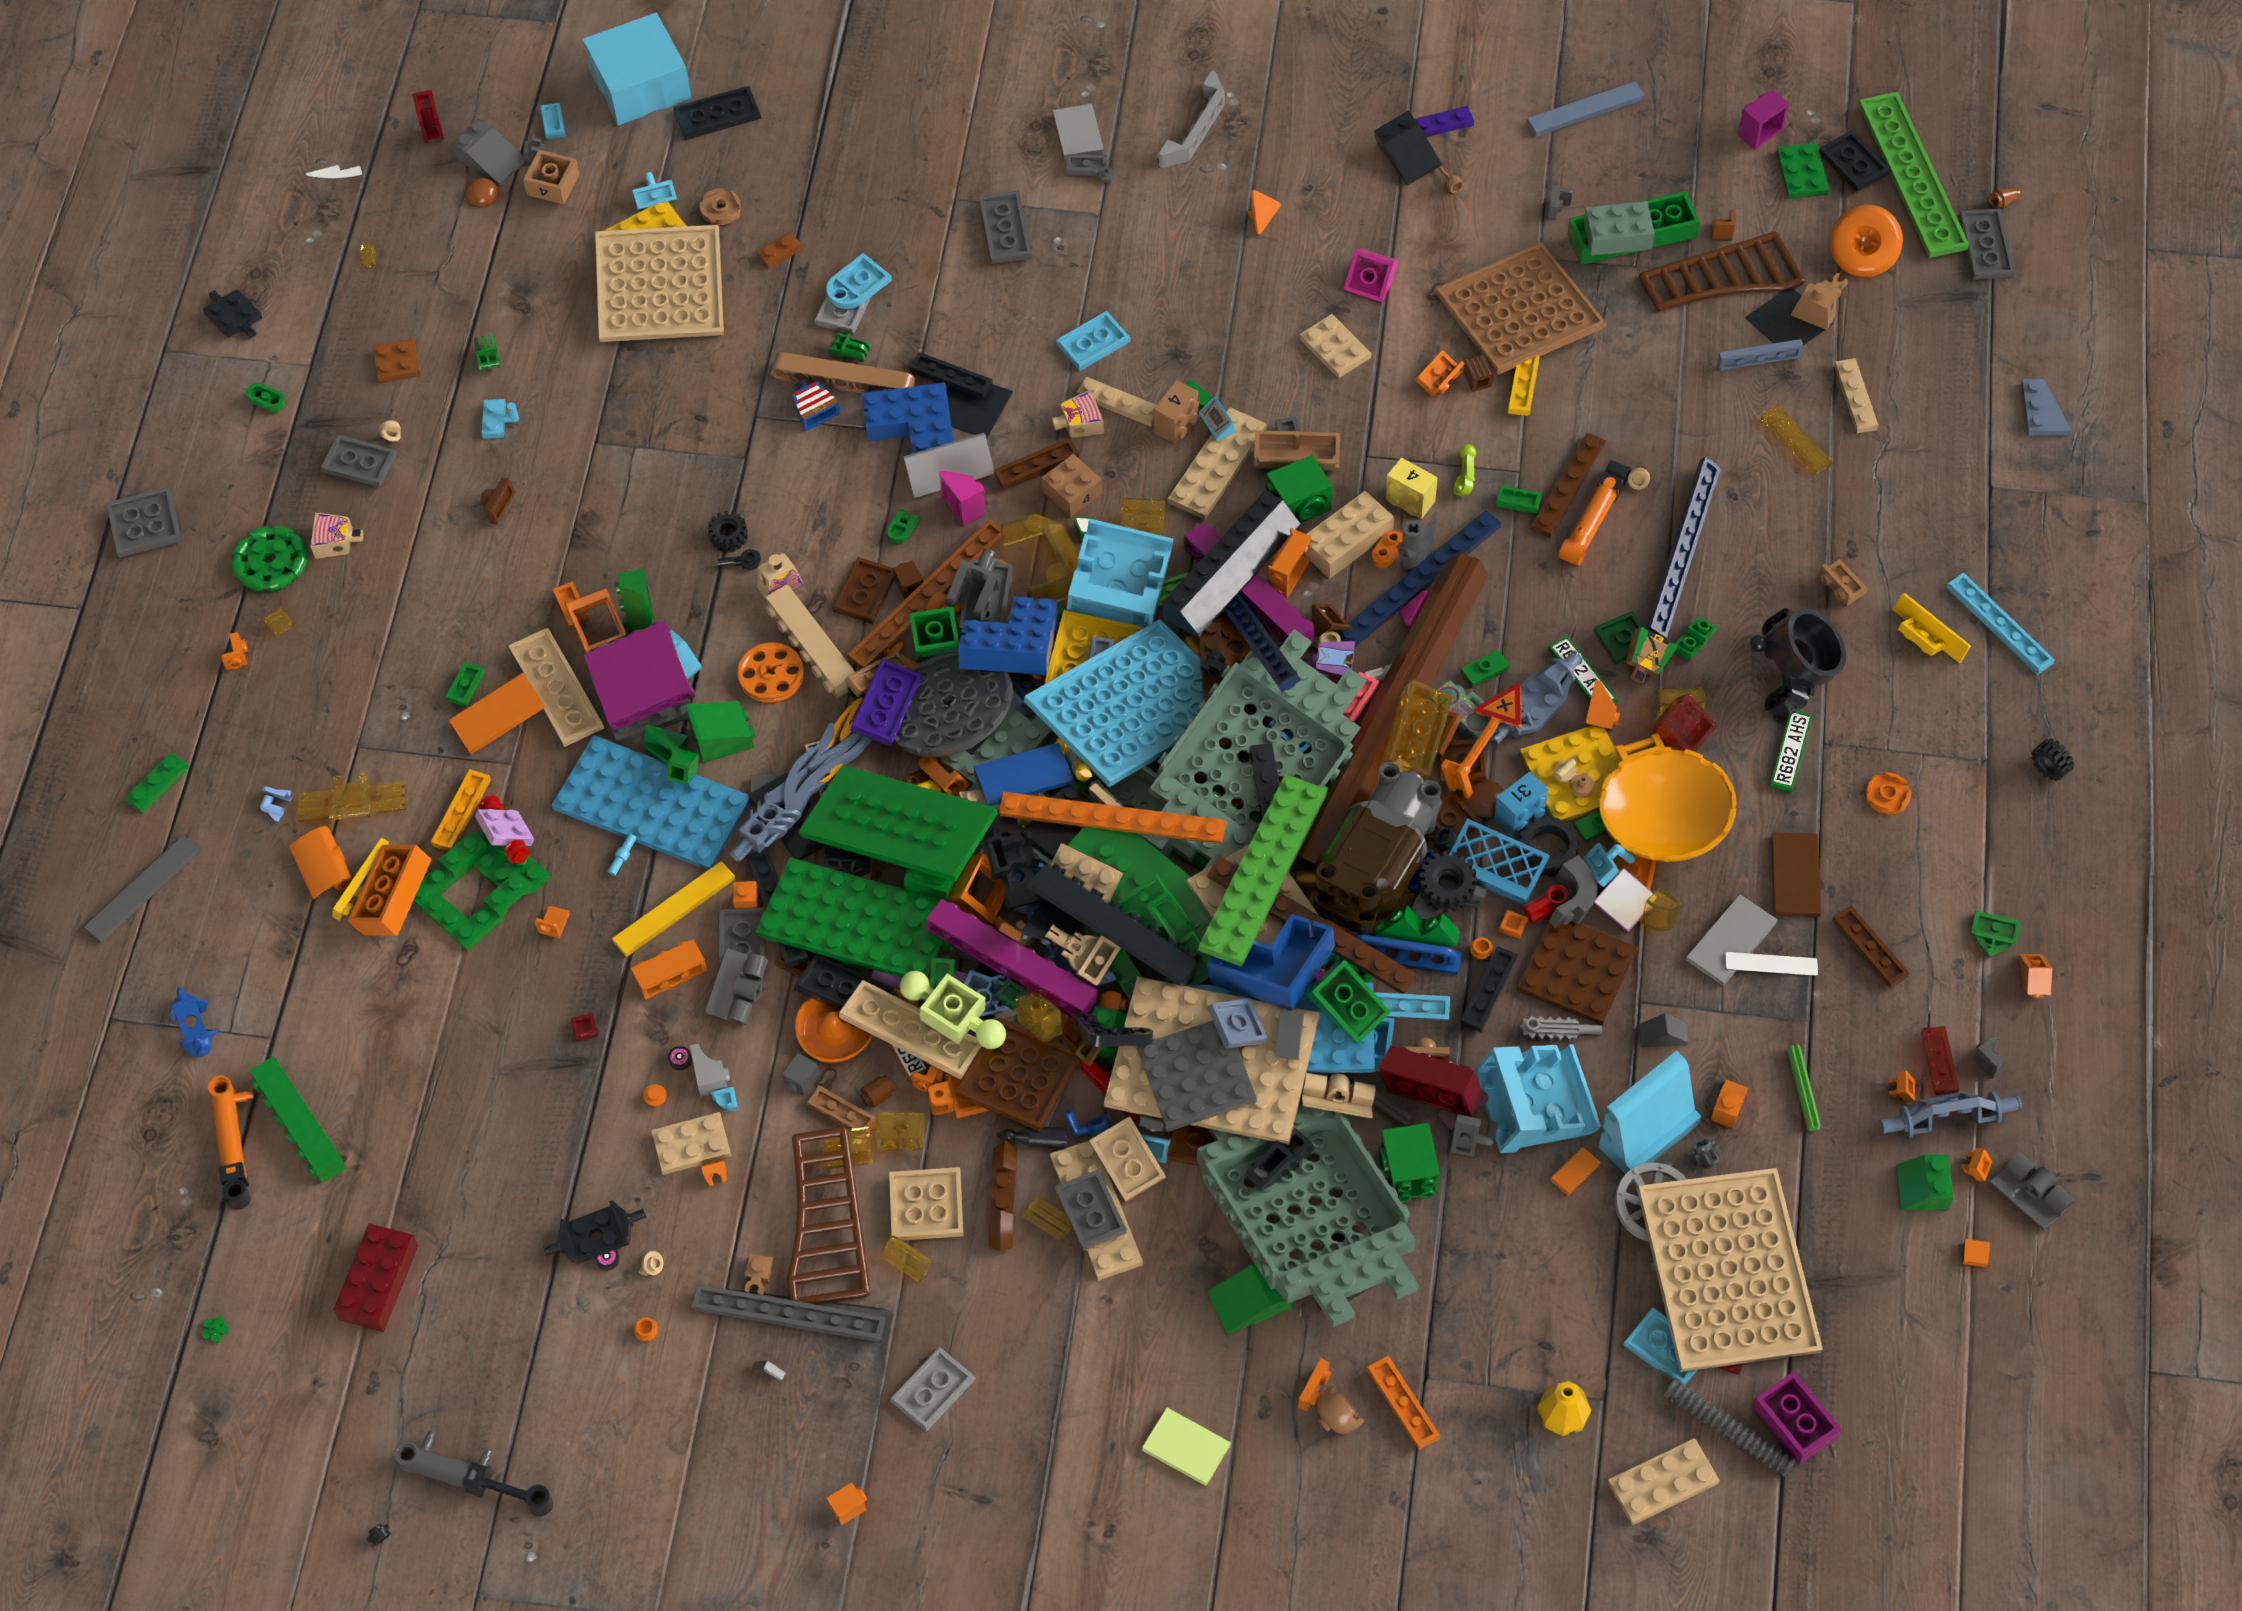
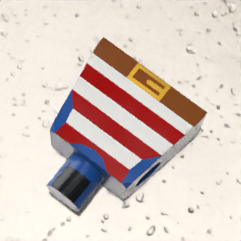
M799 381L794 385L796 392L792 394L793 406L805 432L840 414L837 399L819 382H814L807 386L804 381Z

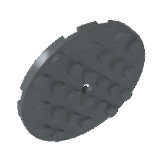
M958 650L938 654L919 663L914 667V672L920 673L923 676L894 741L907 752L924 757L950 756L974 747L1001 724L1009 711L1013 698V684L1008 672L959 668ZM953 700L952 703H950V707H948L946 703L948 701Z

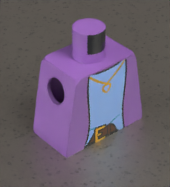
M1355 642L1319 643L1318 654L1305 653L1303 661L1311 667H1315V670L1324 676L1342 677L1348 668L1352 669Z

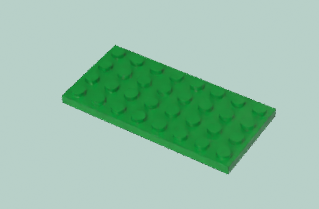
M791 857L756 929V936L901 978L910 971H919L925 974L929 980L932 958H939L945 944L944 940L926 930V919L941 899Z

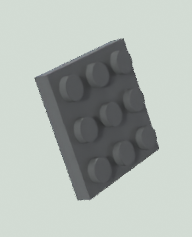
M169 487L106 503L116 552L119 558L182 542L172 493Z

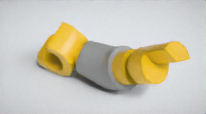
M1058 737L1056 743L1059 742L1065 758L1077 779L1080 781L1090 779L1092 777V770Z

